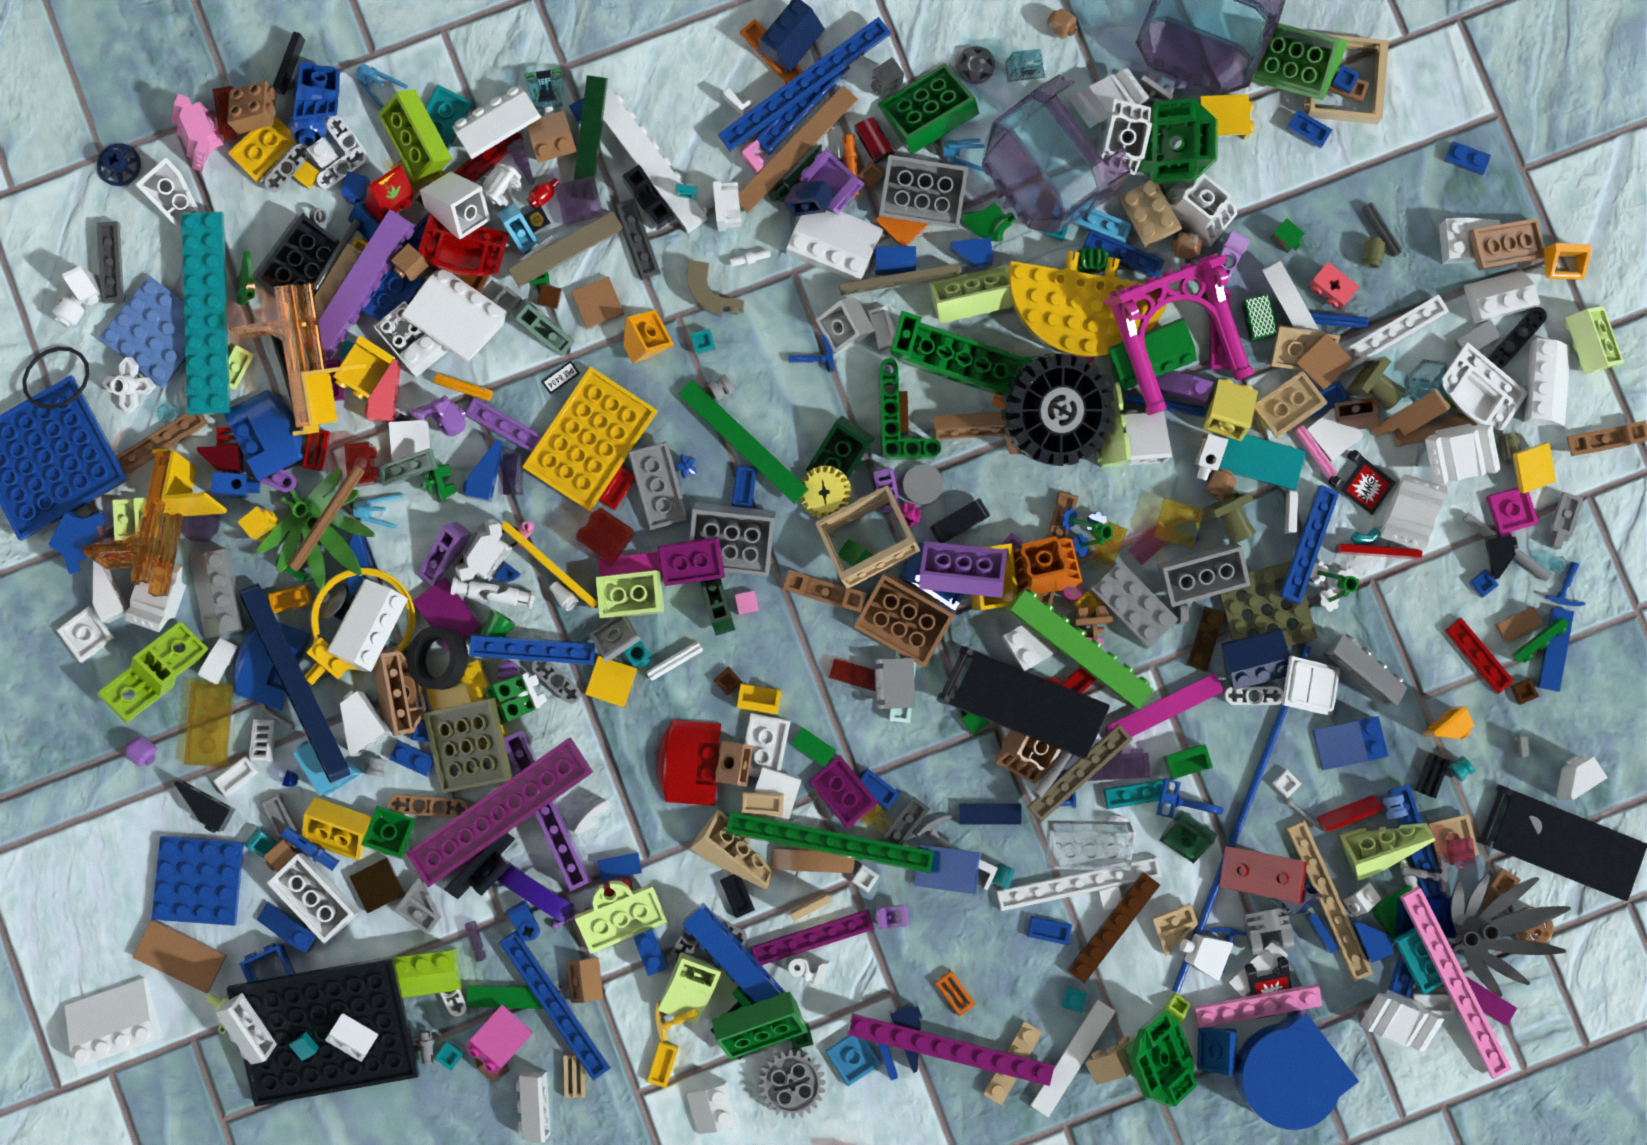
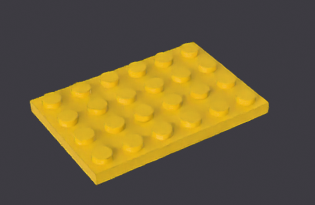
M590 366L522 468L591 512L619 468L629 456L628 452L634 449L658 413V410Z

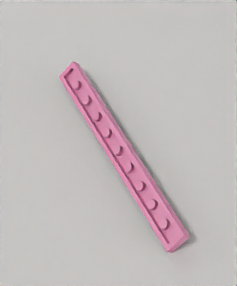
M1418 886L1400 896L1490 1077L1495 1079L1512 1068L1422 889Z

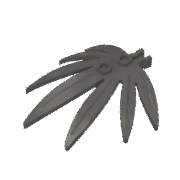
M1485 874L1473 889L1466 905L1465 914V900L1461 882H1457L1454 887L1450 913L1456 934L1451 938L1446 937V939L1452 943L1459 941V943L1452 945L1453 953L1457 949H1462L1464 957L1473 973L1497 996L1502 997L1501 990L1491 972L1481 961H1484L1492 969L1507 978L1525 985H1530V982L1507 962L1488 952L1489 949L1520 955L1566 953L1565 949L1546 943L1519 939H1497L1546 923L1571 910L1569 906H1546L1524 909L1490 921L1491 918L1501 913L1524 895L1539 880V877H1533L1506 890L1489 903L1478 917H1475L1484 898L1490 874Z

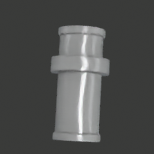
M431 1030L418 1032L419 1040L417 1042L421 1049V1063L423 1065L435 1063L433 1051L435 1041L432 1038Z

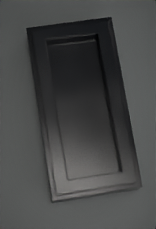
M732 874L720 880L736 918L755 910L741 877Z

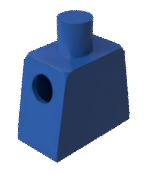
M212 472L211 493L215 497L248 498V493H260L261 482L249 481V477L245 474ZM237 483L242 484L239 489H235Z

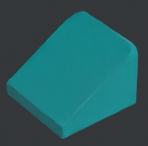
M259 827L255 829L245 842L248 849L262 858H265L264 855L277 843L276 840Z
M998 863V869L992 882L1007 889L1010 886L1015 870Z
M306 1032L289 1044L302 1061L314 1055L319 1049L318 1045Z

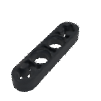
M1535 307L1528 311L1491 352L1487 359L1494 364V358L1504 354L1505 356L1499 360L1500 364L1496 365L1499 369L1504 368L1546 321V311L1541 307ZM1533 314H1539L1538 320L1532 324L1528 323L1534 318ZM1520 326L1527 328L1528 335L1526 337H1522L1518 333ZM1507 341L1514 343V351L1510 352L1505 348Z

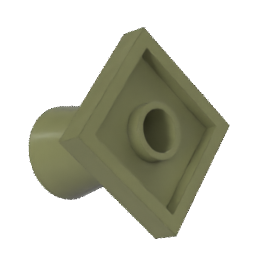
M1384 356L1369 359L1346 389V392L1351 396L1368 394L1370 392L1386 410H1389L1401 400L1406 388L1383 374L1392 362Z
M1238 491L1232 494L1231 497L1225 498V500H1220L1203 508L1206 516L1214 518L1221 516L1230 544L1243 541L1256 533L1242 509L1243 505L1254 500L1251 493Z

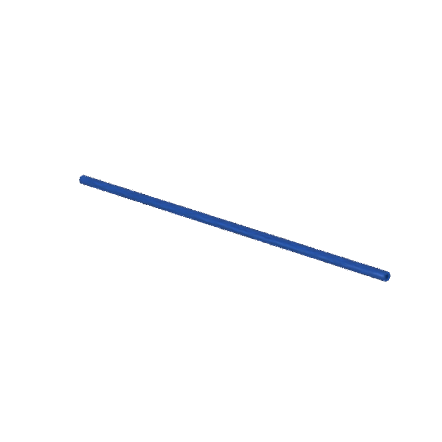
M1304 644L1299 658L1307 660L1312 647ZM1282 703L1227 846L1235 847L1289 708V706H1284ZM1224 854L1193 935H1202L1220 888ZM1185 956L1172 987V991L1180 993L1190 964L1185 962Z

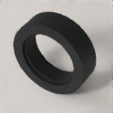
M434 626L420 631L411 642L408 651L407 662L410 675L418 685L424 688L445 690L455 686L463 677L468 664V650L462 636L455 630ZM441 638L449 647L450 659L446 671L441 676L434 678L427 670L426 655L430 645Z

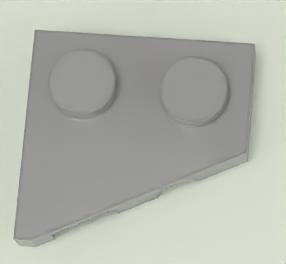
M420 877L417 878L395 909V912L429 935L441 919V915L423 880Z

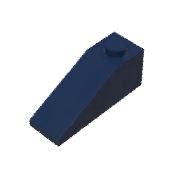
M912 1002L889 1011L894 1024L921 1030L919 1019L923 1017L919 1007H914ZM904 1049L913 1073L917 1072L919 1053Z

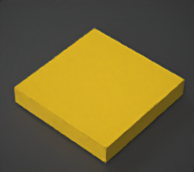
M1544 442L1513 453L1519 493H1527L1556 482L1550 443Z
M598 656L585 695L625 708L637 668L613 660L606 663L603 657Z

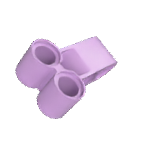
M1235 230L1229 232L1219 255L1227 254L1232 259L1230 267L1221 265L1228 274V281L1251 238Z

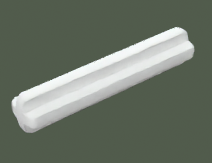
M695 642L647 671L650 680H655L699 654L703 650L699 642Z

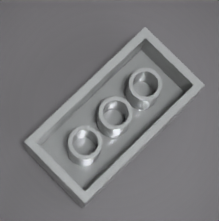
M1121 560L1089 590L1103 606H1107L1108 612L1145 649L1150 648L1178 620Z

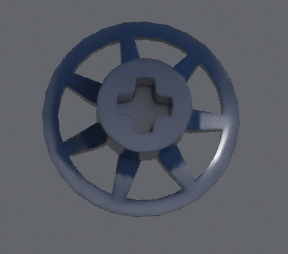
M127 144L108 146L101 152L97 161V170L100 177L112 186H124L131 183L138 176L141 168V160L138 153ZM115 148H123L121 152L114 150ZM127 149L130 150L135 155V157L126 158L125 156L127 154ZM137 161L136 170L133 172L127 167V164ZM102 165L109 169L105 176L102 172ZM123 171L132 175L126 181H123ZM116 173L118 182H112L108 178Z

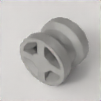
M366 757L367 767L363 773L384 777L385 772L383 768L387 760Z

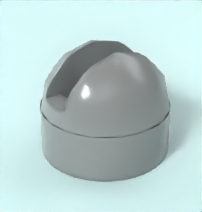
M314 208L310 211L309 218L316 224L322 225L327 221V212L322 208Z

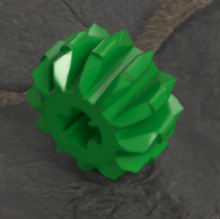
M1091 247L1077 251L1080 253L1077 264L1078 271L1085 273L1105 271L1108 252L1105 249Z

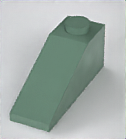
M526 298L512 313L520 324L561 357L575 342Z

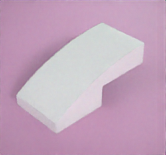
M220 638L206 658L198 675L214 684H218L227 666L231 665L239 646Z
M604 801L593 808L580 821L574 831L576 835L597 825L593 817L611 808L608 801Z

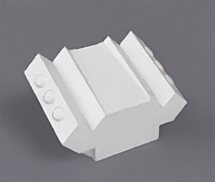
M1126 68L1120 70L1115 75H1110L1090 85L1082 92H1077L1069 100L1090 129L1098 127L1101 131L1107 126L1114 99L1141 105L1149 99V96L1130 70Z
M1118 99L1113 100L1098 167L1136 175L1139 164L1145 157L1152 127L1150 122L1151 107Z
M1205 174L1194 181L1176 182L1165 195L1181 227L1187 233L1197 234L1199 239L1202 240L1201 246L1211 247L1237 215L1235 205L1229 199L1232 195Z
M1470 423L1436 430L1435 434L1425 439L1433 483L1445 484L1449 480L1459 481L1468 477L1483 476L1486 472L1497 473L1500 470L1492 425L1480 424L1472 426Z
M1404 474L1397 490L1393 493L1386 511L1380 537L1423 551L1429 542V536L1434 529V523L1442 508L1443 499L1447 495V487Z
M496 519L484 521L485 530L476 532L473 542L466 552H462L463 562L454 564L455 573L461 581L473 579L475 574L490 581L512 551V547L500 539L502 529L501 524Z
M148 556L143 562V570L138 575L132 592L130 607L126 611V621L160 632L169 619H175L186 585L182 582V566Z
M1387 989L1385 994H1377L1359 1026L1368 1032H1374L1383 1038L1401 1045L1411 1046L1418 1051H1425L1443 1023L1444 1018L1428 1010L1422 1002Z

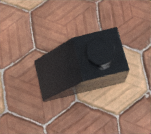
M1510 532L1484 537L1492 577L1495 580L1501 577L1516 555L1515 549L1518 548L1516 536L1512 537Z

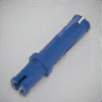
M289 826L280 836L312 857V861L315 863L318 861L331 871L339 863V860L324 851L325 848L318 847Z

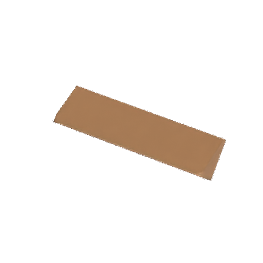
M1001 411L934 416V439L1006 435L1004 426L1007 423L1005 420H1002Z
M1463 413L1432 419L1405 436L1397 428L1392 431L1395 447L1424 442L1428 436L1435 434L1436 430L1469 423L1472 426L1477 424Z

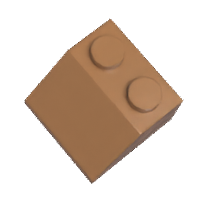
M565 110L541 116L540 119L527 126L538 163L577 152Z

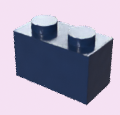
M824 180L793 184L784 203L794 216L825 213L834 197V193Z

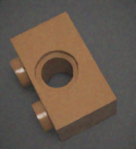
M722 741L719 748V763L715 771L716 782L747 787L753 746ZM732 760H734V766H733V767H731V762H732Z

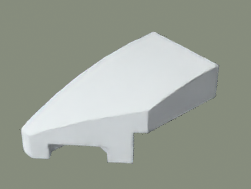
M730 88L723 92L725 101L740 114L745 115L753 109L749 99L742 103Z

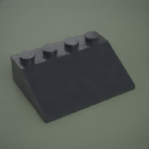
M298 212L254 272V280L306 315L305 311L318 292L312 288V285L340 241L306 215Z

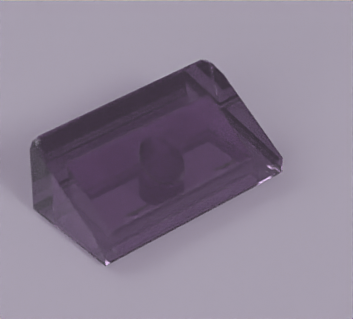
M522 453L503 455V495H524Z

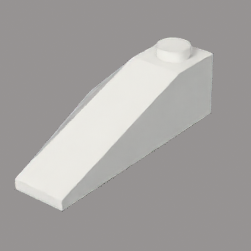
M166 157L135 184L181 232V214L200 213L181 172Z

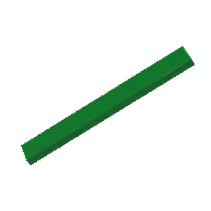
M693 380L678 393L691 408L792 503L796 504L809 491L798 478Z

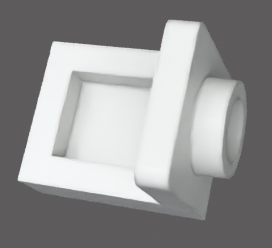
M1368 882L1353 895L1346 897L1343 902L1353 916L1356 917L1369 912L1381 898L1371 883Z

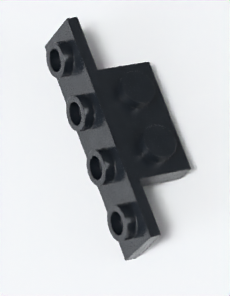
M506 833L479 852L444 890L456 899H459L472 886L476 893L482 896L510 867V864L501 854L515 838L511 834Z

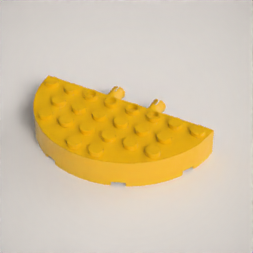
M1067 251L1065 269L1014 261L1008 264V285H1011L1013 308L1023 326L1039 342H1042L1056 352L1086 358L1109 355V347L1123 342L1111 306L1108 307L1107 303L1104 304L1103 300L1110 298L1109 293L1127 288L1136 283L1139 286L1145 283L1118 279L1116 276L1120 259L1107 257L1105 275L1103 276L1078 272L1077 264L1080 253L1076 251L1075 253ZM1155 289L1145 293V295H1149L1154 301L1158 297L1159 290ZM1139 300L1136 302L1139 314L1144 315L1148 305L1146 301ZM1167 304L1154 313L1147 324L1145 333L1156 325ZM1137 319V320H1134V321H1135L1136 329L1138 330V326H1139L1141 320H1138V319Z

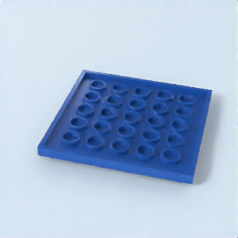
M70 375L36 394L32 399L41 404L54 405L64 402L75 395L80 387L75 377ZM82 392L78 398L69 404L55 409L40 408L26 400L0 415V506L18 540L23 541L62 519L65 513L76 511L129 480Z

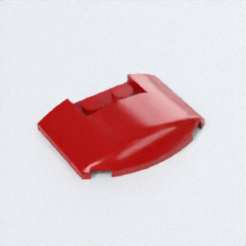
M429 214L418 252L432 265L453 274L475 277L497 274L500 270L509 233L481 226L462 239H458L432 214Z
M672 720L670 722L671 725L662 736L657 754V778L659 787L665 797L664 800L669 803L715 806L717 790L715 771L719 763L722 724Z

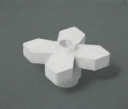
M126 357L119 364L120 376L109 375L102 382L103 387L108 393H115L120 396L119 405L125 413H132L139 406L138 394L149 395L156 388V385L149 377L138 378L139 365L132 357Z

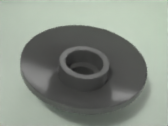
M337 583L327 592L320 605L319 619H328L341 608L346 598V587L343 584Z

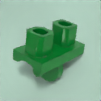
M436 462L437 469L431 470L430 475H423L425 482L421 483L420 487L421 489L427 488L429 495L434 494L435 490L439 503L445 501L447 497L454 495L456 488L454 483L444 484L442 480L444 477L451 476L449 464L438 465V462Z

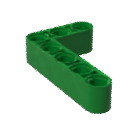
M887 358L878 367L881 455L887 460L934 459L941 452L942 448L938 440L933 438L901 439L898 364L895 360ZM890 365L893 368V372L890 374L884 372L883 366ZM887 384L891 385L894 392L891 394L886 393L884 386ZM884 406H893L894 413H886L884 410ZM892 425L895 428V433L888 434L885 431V426ZM927 444L935 446L936 452L934 454L926 450ZM906 445H913L916 448V453L909 454L906 451ZM886 446H894L896 449L895 454H888Z

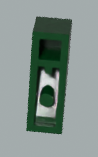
M721 578L700 581L715 635L734 631L735 626Z

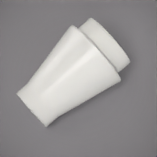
M559 581L554 582L549 589L554 594L561 609L569 611L579 602L577 595Z

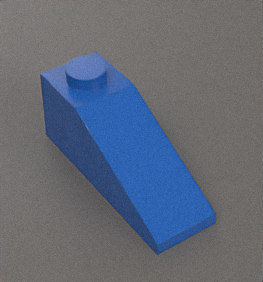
M497 439L469 474L468 480L464 481L463 492H465L467 498L492 502L504 445L501 440Z
M270 902L266 903L257 918V921L285 942L304 953L311 951L318 939L304 922Z

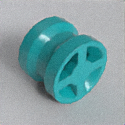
M1460 756L1456 763H1451L1448 766L1451 773L1460 782L1464 781L1468 774L1472 775L1475 772L1472 764L1464 756Z

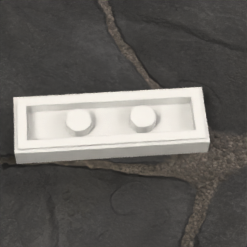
M1272 939L1263 948V953L1256 954L1247 964H1253L1257 971V977L1265 976L1278 966V957L1285 956L1286 958L1288 955ZM1243 966L1227 981L1241 997L1250 992L1245 966Z

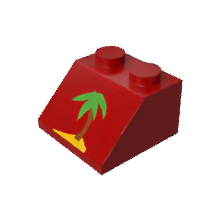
M400 165L368 185L365 207L380 223L389 209L399 212L402 209L406 210L412 204L414 192Z

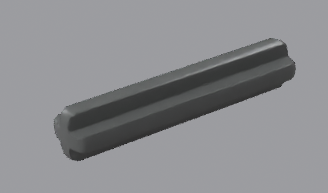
M1372 202L1366 204L1362 210L1379 237L1386 243L1385 246L1392 257L1399 255L1402 252V248Z

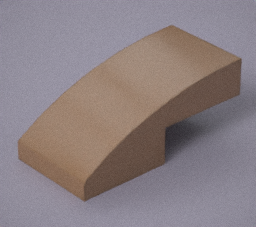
M1501 867L1486 891L1481 905L1486 907L1503 892L1517 885L1521 879Z

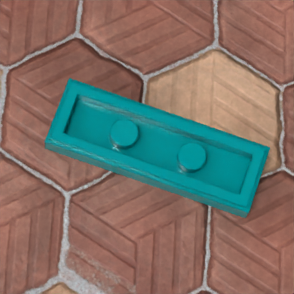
M1164 779L1103 789L1106 809L1159 801Z

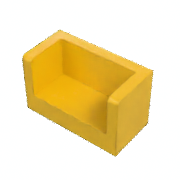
M741 683L737 708L778 715L782 690Z

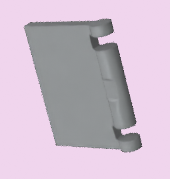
M914 658L874 660L875 664H883L884 668L875 669L876 700H885V705L878 704L876 709L916 708Z

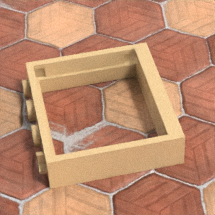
M1329 35L1348 40L1345 49L1375 52L1370 113L1315 108V98L1307 96L1303 109L1306 110V115L1317 119L1378 124L1383 119L1389 40Z
M888 485L877 489L865 497L859 498L856 502L844 506L835 513L824 516L823 519L815 522L838 575L847 589L920 552L919 546ZM890 502L907 538L845 570L829 533Z

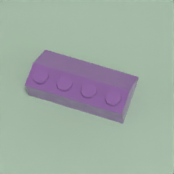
M924 541L919 589L1002 598L1007 550Z

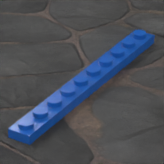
M880 17L876 18L721 131L718 137L729 152L733 151L890 36V30Z

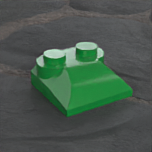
M376 806L361 845L373 851L402 859L407 850V844L416 819Z

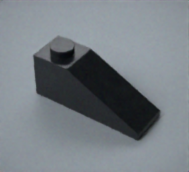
M176 780L174 785L198 820L205 824L204 828L213 833L224 831L236 809L183 780Z

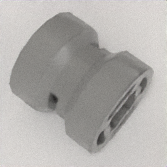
M725 374L719 377L718 381H712L707 384L717 401L722 400L724 395L735 392Z

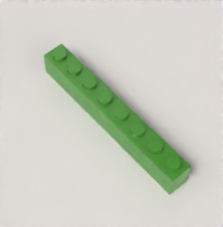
M1030 589L1018 592L1006 610L1135 709L1141 708L1154 690L1149 686L1150 682L1142 676L1138 678L1133 674L1134 670L1127 664L1121 665L1117 661L1119 658L1110 651L1108 653L1101 649L1102 645L1094 639L1090 641L1085 637L1087 634L1085 631L1077 626L1076 628L1072 627L1069 624L1070 620L1064 615L1060 614L1058 616L1054 613V607L1045 601L1044 603L1040 602L1035 592Z

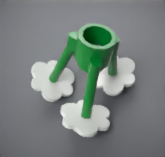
M1322 561L1314 564L1310 575L1312 583L1319 584L1320 581L1323 582L1325 580V577L1337 579L1336 584L1341 593L1336 594L1331 589L1321 591L1319 594L1321 598L1320 605L1324 606L1327 612H1331L1339 607L1337 602H1339L1341 597H1347L1349 592L1357 590L1359 575L1353 573V570L1350 568L1346 569V571L1340 570L1337 574L1328 573V567Z

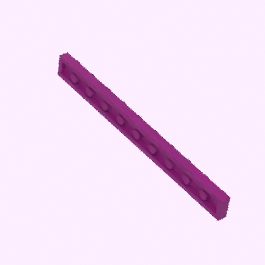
M853 1013L847 1035L1047 1086H1050L1055 1065Z

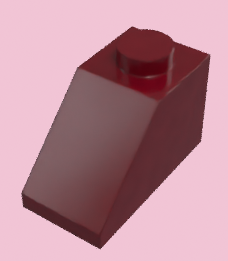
M239 446L197 447V452L217 471L232 474L243 473V452Z

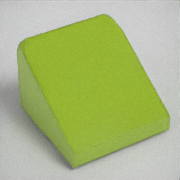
M1174 992L1162 1010L1167 1009L1181 1023L1185 1019L1192 1003Z

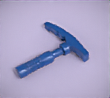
M821 335L824 346H826V355H789V363H813L814 361L825 363L827 361L830 372H833V354L826 337Z
M1571 562L1562 583L1563 587L1557 594L1558 597L1546 595L1545 599L1564 606L1585 605V602L1565 600L1566 591L1571 586L1573 577L1578 570V563Z
M1226 927L1206 930L1207 933L1226 932L1228 934L1226 939L1231 943L1232 941L1234 942V935L1246 936L1247 934L1246 932Z

